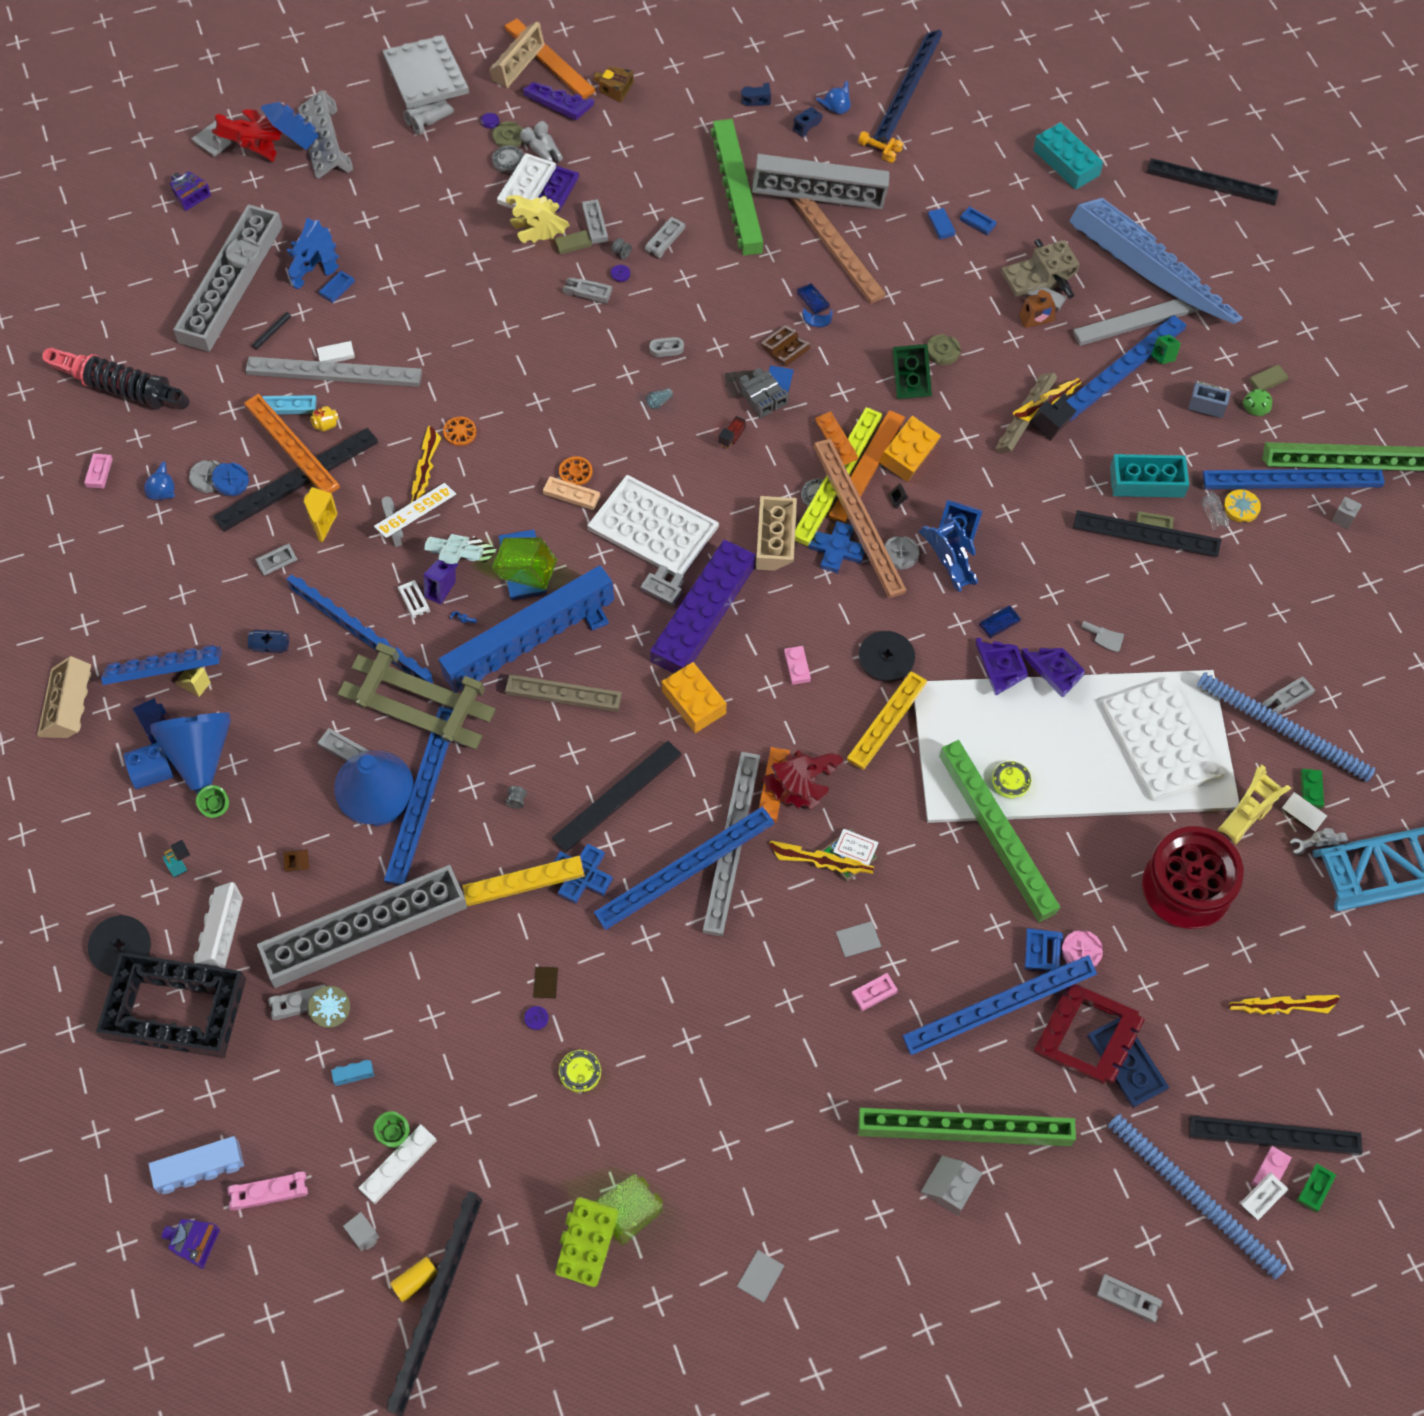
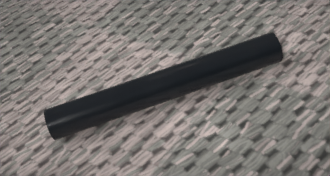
M286 312L252 344V347L255 350L261 347L292 317L291 314Z

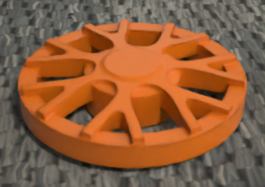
M458 416L446 422L443 434L448 443L455 446H464L475 439L477 430L472 420ZM467 425H472V427L466 428ZM447 429H452L453 432H447V433H446V430H447ZM467 432L473 433V435L469 436L467 435ZM454 435L456 438L451 440L450 438ZM465 437L466 441L460 442L459 438Z
M569 457L559 467L561 480L579 486L586 484L593 474L591 463L583 457ZM574 461H580V463L574 464ZM587 464L588 467L583 469L582 467ZM562 472H569V474L562 475ZM581 478L582 481L577 482L576 479Z

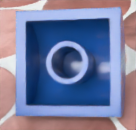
M948 499L939 528L944 526V518L952 514V518L956 517V521L960 523L961 529H965L966 536L974 541L983 510Z
M158 742L124 753L126 767L135 789L174 778L170 760Z

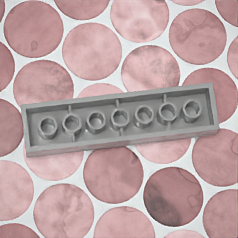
M758 154L753 176L752 192L883 209L889 187V171Z

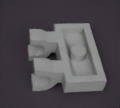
M661 564L655 575L649 573L640 588L641 591L673 606L682 593L680 587L684 583V580H682L684 576L677 572L671 583L665 581L664 579L668 575V572H666L668 567Z

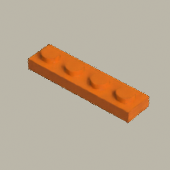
M830 411L816 417V424L825 439L832 440L843 464L846 465L858 460L856 451L832 412Z
M771 747L766 775L774 773L771 768L773 763L787 762L785 757L790 754V750ZM764 783L759 808L763 806L773 821L777 823L781 801H776L773 793L765 792L766 785Z

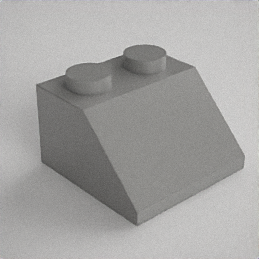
M942 1156L921 1193L959 1216L982 1173L964 1161Z

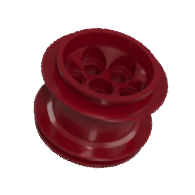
M1187 826L1176 829L1158 843L1152 858L1144 869L1142 876L1144 897L1153 912L1173 926L1184 929H1201L1211 926L1226 914L1230 904L1238 896L1244 876L1243 862L1238 850L1230 840L1215 830L1200 826ZM1170 867L1176 868L1177 871L1171 870ZM1208 884H1212L1215 889L1210 888ZM1173 885L1178 886L1181 890H1176ZM1192 894L1198 895L1200 899L1194 898Z

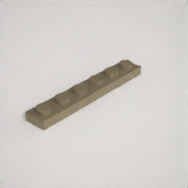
M1054 372L1042 374L1038 377L1035 386L1030 390V394L1023 401L1022 406L1032 400L1033 403H1036L1041 399V395L1049 392L1057 379ZM1041 403L1028 408L1024 412L1015 414V418L1007 427L1005 434L999 439V443L995 448L999 454L1013 450L1029 422L1020 418L1031 415L1039 408Z
M510 674L505 690L506 695L613 712L619 711L622 692Z

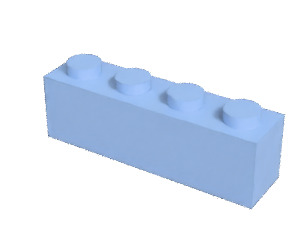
M235 1136L149 1163L154 1189L162 1194L175 1191V1188L181 1186H193L196 1184V1181L203 1179H215L218 1177V1174L224 1172L234 1173L244 1166L240 1144Z

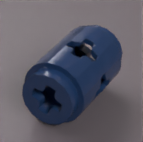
M254 629L248 635V649L253 650V652H288L289 633L277 630Z

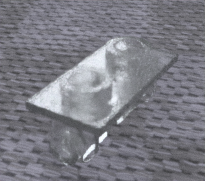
M1211 490L1201 500V503L1213 530H1216L1220 525L1227 527L1230 519L1227 517L1226 512L1222 511L1223 506L1220 497Z

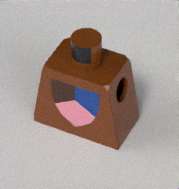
M1039 290L1036 295L1028 296L1025 299L1019 313V318L1024 328L1055 321L1056 305L1049 292Z

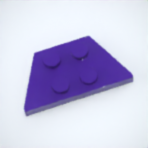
M976 638L975 644L994 695H999L1027 678L1028 672L1016 645L1003 644L997 641H993V644L982 642V638Z
M1028 648L1022 649L1021 655L1061 697H1065L1084 676L1085 670L1064 648H1039V652H1028Z

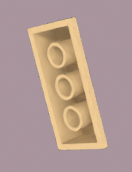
M539 22L527 26L516 40L510 44L509 48L501 54L497 62L491 66L490 74L492 81L508 88L542 49L544 41Z
M760 496L756 570L775 571L794 562L797 498Z
M70 656L51 668L37 734L38 737L69 738L79 732L81 728L80 718L84 712V698L88 693L87 683L91 677V664Z

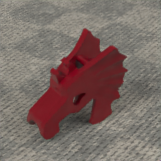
M797 750L794 753L795 758L790 753L785 757L787 762L773 763L771 768L774 773L764 776L762 781L766 785L765 792L773 793L776 801L780 800L785 804H793L797 809L801 806H806L809 810H812L829 791V787L813 783L816 780V776L820 775L821 772L831 775L836 771V767L843 762V758L834 753L811 758Z

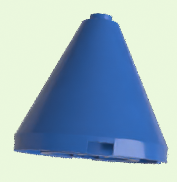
M230 713L202 714L195 717H181L150 724L151 734L191 791L195 790V793L198 794L204 787L212 785L230 727Z
M370 750L353 756L340 768L335 780L334 793L339 808L350 820L361 825L381 826L398 819L407 810L414 788V781L409 767L398 756L387 751Z

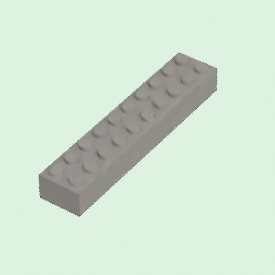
M247 205L173 329L178 343L210 352L282 228L278 212ZM242 238H250L258 243L261 249V257L253 266L238 268L229 263L226 249L236 239L239 241L243 240Z
M448 865L258 943L257 946L274 987L277 988L467 908V904L451 865Z

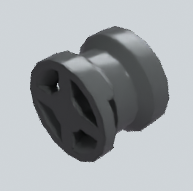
M618 238L613 243L611 252L618 254L621 259H626L631 253L632 245L625 243L622 238Z
M510 786L507 790L508 798L505 800V804L515 809L523 808V800L527 795V791L518 786Z

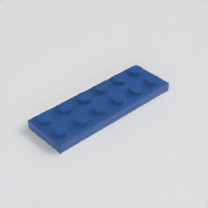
M208 645L201 650L191 648L179 654L177 652H170L163 657L153 655L141 661L139 659H131L124 664H119V662L108 664V667L103 672L101 677L102 684H112L219 664L222 655L221 647Z

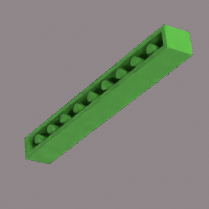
M733 119L713 121L711 137L715 139L713 141L714 150L718 151L716 153L717 162L721 163L719 169L720 174H723V186L727 188L725 189L726 199L730 200L728 201L729 211L733 213L731 214L732 224L736 225L734 226L735 236L739 237L737 239L738 248L742 250L743 256L763 253V239Z
M1265 442L1263 461L1267 466L1424 471V447Z
M958 739L942 747L939 755L941 761L1038 923L1056 915L1060 905L960 740Z
M860 1108L858 1113V1136L1070 1147L1076 1140L1075 1118Z

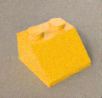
M312 487L304 497V504L319 542L323 543L338 513L332 493Z

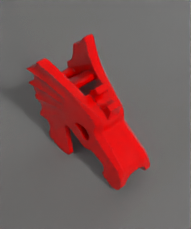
M244 109L242 111L250 121L241 119L237 121L229 120L225 115H215L216 128L212 129L214 135L235 141L241 147L260 153L274 162L277 151L274 149L275 144L273 140H280L282 132L273 126L266 116H261L257 110Z

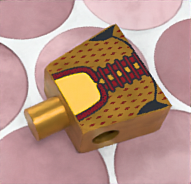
M609 66L604 74L596 72L594 74V81L599 82L602 94L621 103L634 83L633 70Z

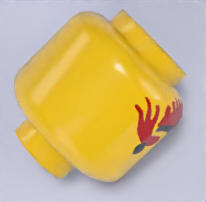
M329 406L314 410L310 417L314 429H318L320 432L336 427V420L339 419L337 412Z

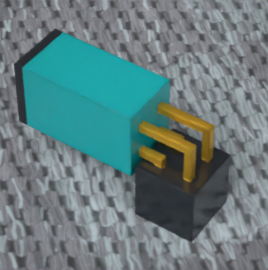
M183 840L170 845L172 849L164 852L165 856H163L174 878L188 871L182 859L190 856V853Z

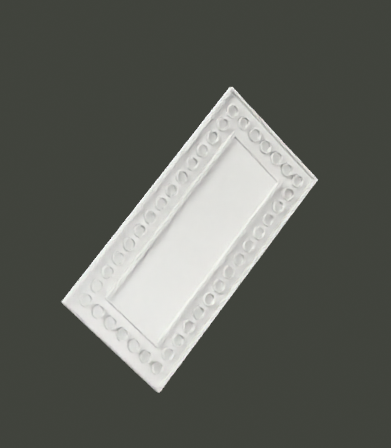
M1214 670L1084 675L1065 697H1061L1043 677H1027L999 695H994L989 679L927 681L926 686L914 701L927 823L977 821L939 757L942 747L958 739L1007 820L1234 810L1239 804V798L1220 701L1217 695L1214 697L1213 693H1207L1208 690H1202L1201 686L1197 687L1199 679L1205 672L1209 676L1213 675L1212 678L1215 679ZM1172 677L1221 766L1224 775L1221 778L1152 801L1110 721L1102 701ZM1006 761H1015L1021 763L1029 770L1032 782L1029 791L1024 796L1009 799L1002 797L996 792L992 783V776L999 764Z

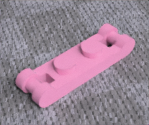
M297 1172L293 1175L229 1186L228 1195L231 1196L229 1209L239 1210L308 1195V1188L305 1187L306 1172ZM296 1183V1188L291 1190L290 1184ZM245 1193L246 1199L240 1200L239 1194Z

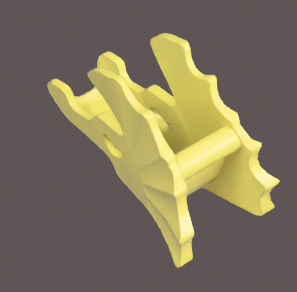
M511 195L505 199L509 205L516 203V206L512 209V214L517 218H512L510 222L516 229L526 228V230L518 232V238L523 243H526L528 240L535 243L540 239H554L556 234H564L565 228L570 226L568 221L555 215L556 210L560 207L559 204L553 203L551 199L547 200L545 196L529 200L519 195Z
M1262 764L1260 767H1257L1253 781L1240 803L1218 828V831L1227 834L1235 845L1257 819L1261 820L1271 810L1272 804L1282 794L1292 789L1288 785L1282 788L1266 775V768ZM1254 792H1257L1265 799L1261 804L1251 797Z

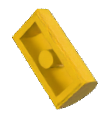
M426 1256L389 1284L403 1303L433 1281L438 1273Z

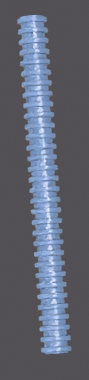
M1205 672L1199 679L1197 687L1201 686L1202 690H1208L1207 693H1213L1214 697L1217 695L1218 699H1224L1223 702L1226 703L1227 701L1230 706L1234 705V708L1238 707L1240 709L1239 711H1245V714H1250L1251 718L1254 716L1255 720H1261L1262 724L1266 723L1267 727L1271 726V729H1276L1278 733L1282 732V735H1287L1288 739L1292 738L1294 742L1298 741L1299 745L1303 744L1304 748H1310L1309 751H1315V754L1319 753L1322 758L1326 757V760H1331L1332 764L1336 763L1338 767L1342 766L1343 770L1347 769V772H1352L1353 776L1357 775L1359 779L1363 778L1364 782L1369 781L1373 776L1375 767L1371 768L1369 767L1370 764H1364L1363 760L1359 761V758H1353L1352 754L1348 755V752H1343L1342 748L1338 749L1336 745L1332 746L1331 742H1326V739L1322 740L1320 736L1316 737L1315 733H1309L1310 730H1304L1303 726L1300 728L1299 724H1293L1292 720L1288 721L1287 717L1283 718V715H1278L1276 711L1272 712L1271 708L1267 709L1266 705L1262 706L1260 702L1256 703V700H1251L1250 696L1246 697L1244 693L1240 694V691H1235L1234 687L1230 688L1228 684H1223V681L1219 682L1218 678H1212L1213 675L1209 676Z
M1117 1114L1108 1124V1128H1112L1114 1130L1113 1133L1119 1135L1118 1138H1123V1142H1127L1129 1148L1133 1147V1151L1135 1153L1138 1152L1140 1158H1145L1144 1161H1148L1150 1163L1149 1166L1155 1168L1154 1171H1159V1175L1161 1177L1164 1176L1165 1181L1169 1180L1171 1182L1170 1185L1176 1187V1191L1179 1190L1182 1196H1186L1187 1201H1191V1205L1195 1204L1197 1206L1196 1209L1202 1211V1215L1206 1214L1208 1216L1207 1219L1213 1221V1225H1218V1229H1222L1224 1231L1223 1234H1227L1230 1240L1233 1239L1234 1244L1240 1246L1239 1249H1244V1253L1246 1255L1249 1254L1251 1260L1255 1259V1263L1257 1265L1260 1264L1262 1270L1266 1269V1273L1268 1275L1271 1274L1273 1280L1277 1279L1286 1270L1287 1265L1285 1263H1280L1281 1260L1276 1259L1274 1253L1271 1254L1269 1249L1266 1250L1264 1248V1244H1260L1258 1239L1255 1240L1253 1238L1254 1235L1248 1233V1229L1244 1230L1242 1228L1243 1225L1237 1223V1219L1233 1220L1231 1218L1232 1215L1226 1213V1209L1222 1210V1206L1220 1204L1217 1205L1215 1199L1211 1200V1196L1206 1195L1205 1190L1199 1189L1200 1186H1196L1194 1180L1191 1181L1188 1175H1184L1185 1172L1183 1170L1180 1171L1178 1166L1175 1167L1173 1165L1174 1162L1168 1160V1156L1164 1157V1153L1162 1151L1159 1152L1158 1147L1154 1148L1152 1146L1153 1143H1149L1147 1137H1142L1143 1134L1141 1132L1138 1133V1129L1133 1128L1131 1123L1128 1124L1126 1118L1123 1119L1121 1114Z

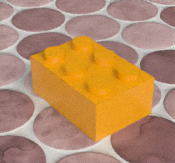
M911 416L884 451L879 463L908 482L936 446L941 435L914 416Z
M694 662L662 681V693L694 733H697L726 714L727 703Z

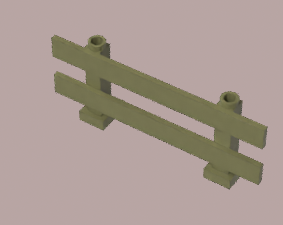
M380 642L376 647L378 656L375 661L361 655L357 656L351 668L366 674L367 677L362 687L344 681L338 692L339 696L354 701L361 708L369 707L442 736L441 738L447 742L452 743L454 741L469 748L477 749L483 736L461 726L467 714L490 723L496 711L495 708L475 700L477 694L482 696L485 691L482 682L464 676L462 680L464 689L460 695L389 667L391 661L397 662L399 654L395 648ZM381 681L450 707L453 711L448 721H445L375 692Z

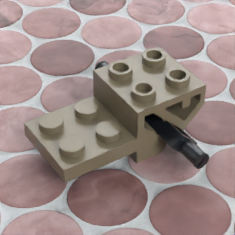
M1037 239L1034 241L1037 249H1034L1032 259L1001 269V273L1015 297L1042 288L1052 290L1059 286L1067 297L1071 299L1074 297V293L1067 280L1078 272L1080 264L1065 240L1044 246L1041 240Z

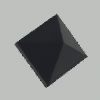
M901 483L888 493L895 509L908 498Z

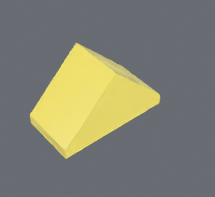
M202 667L184 670L175 682L176 685L198 697L211 683L205 669Z

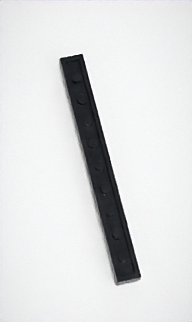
M367 427L315 458L329 472L376 445L378 440ZM298 467L214 515V520L223 532H226L311 481Z
M468 1191L467 1196L461 1203V1212L459 1218L454 1222L452 1237L446 1243V1253L443 1261H440L438 1265V1274L435 1282L430 1286V1296L427 1304L421 1310L419 1325L414 1329L411 1347L405 1353V1363L402 1371L396 1377L394 1392L389 1396L387 1411L395 1416L404 1415L483 1201L477 1193Z

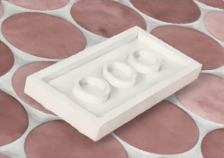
M525 153L497 198V203L513 209L516 203L509 205L505 200L508 196L519 195L529 200L538 198L554 172L556 164Z

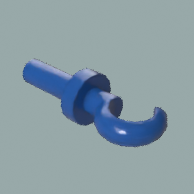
M458 611L452 612L450 615V619L454 615H458L461 623H466V621L477 623V619L470 618L467 614L461 615Z

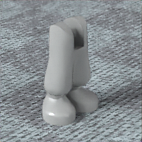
M446 100L417 106L415 109H407L403 112V116L407 125H412L415 133L420 135L424 131V123L430 126L451 115L454 110L450 104H447Z
M545 121L537 123L534 131L530 127L521 131V140L529 144L531 150L542 159L553 162L552 155L557 163L563 160L553 138L547 134L548 125Z

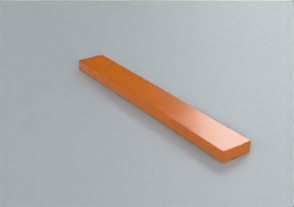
M517 18L504 25L505 30L515 39L526 28ZM544 43V46L535 57L575 94L582 96L581 99L594 94L595 88Z
M260 394L244 402L245 407L317 489L333 493L340 488L339 483Z
M890 410L888 411L850 477L860 498L877 470L881 456L902 426L905 416ZM838 498L829 514V518L847 523L849 518Z

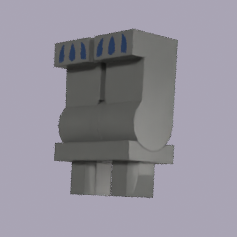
M761 368L754 370V378L751 380L747 375L739 378L742 396L746 398L759 418L772 413L773 409L776 411L788 404L789 393L778 385L769 370L766 372Z

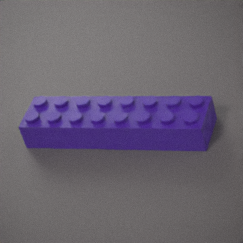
M725 539L722 541L650 650L651 663L676 673L695 661L756 567V554Z

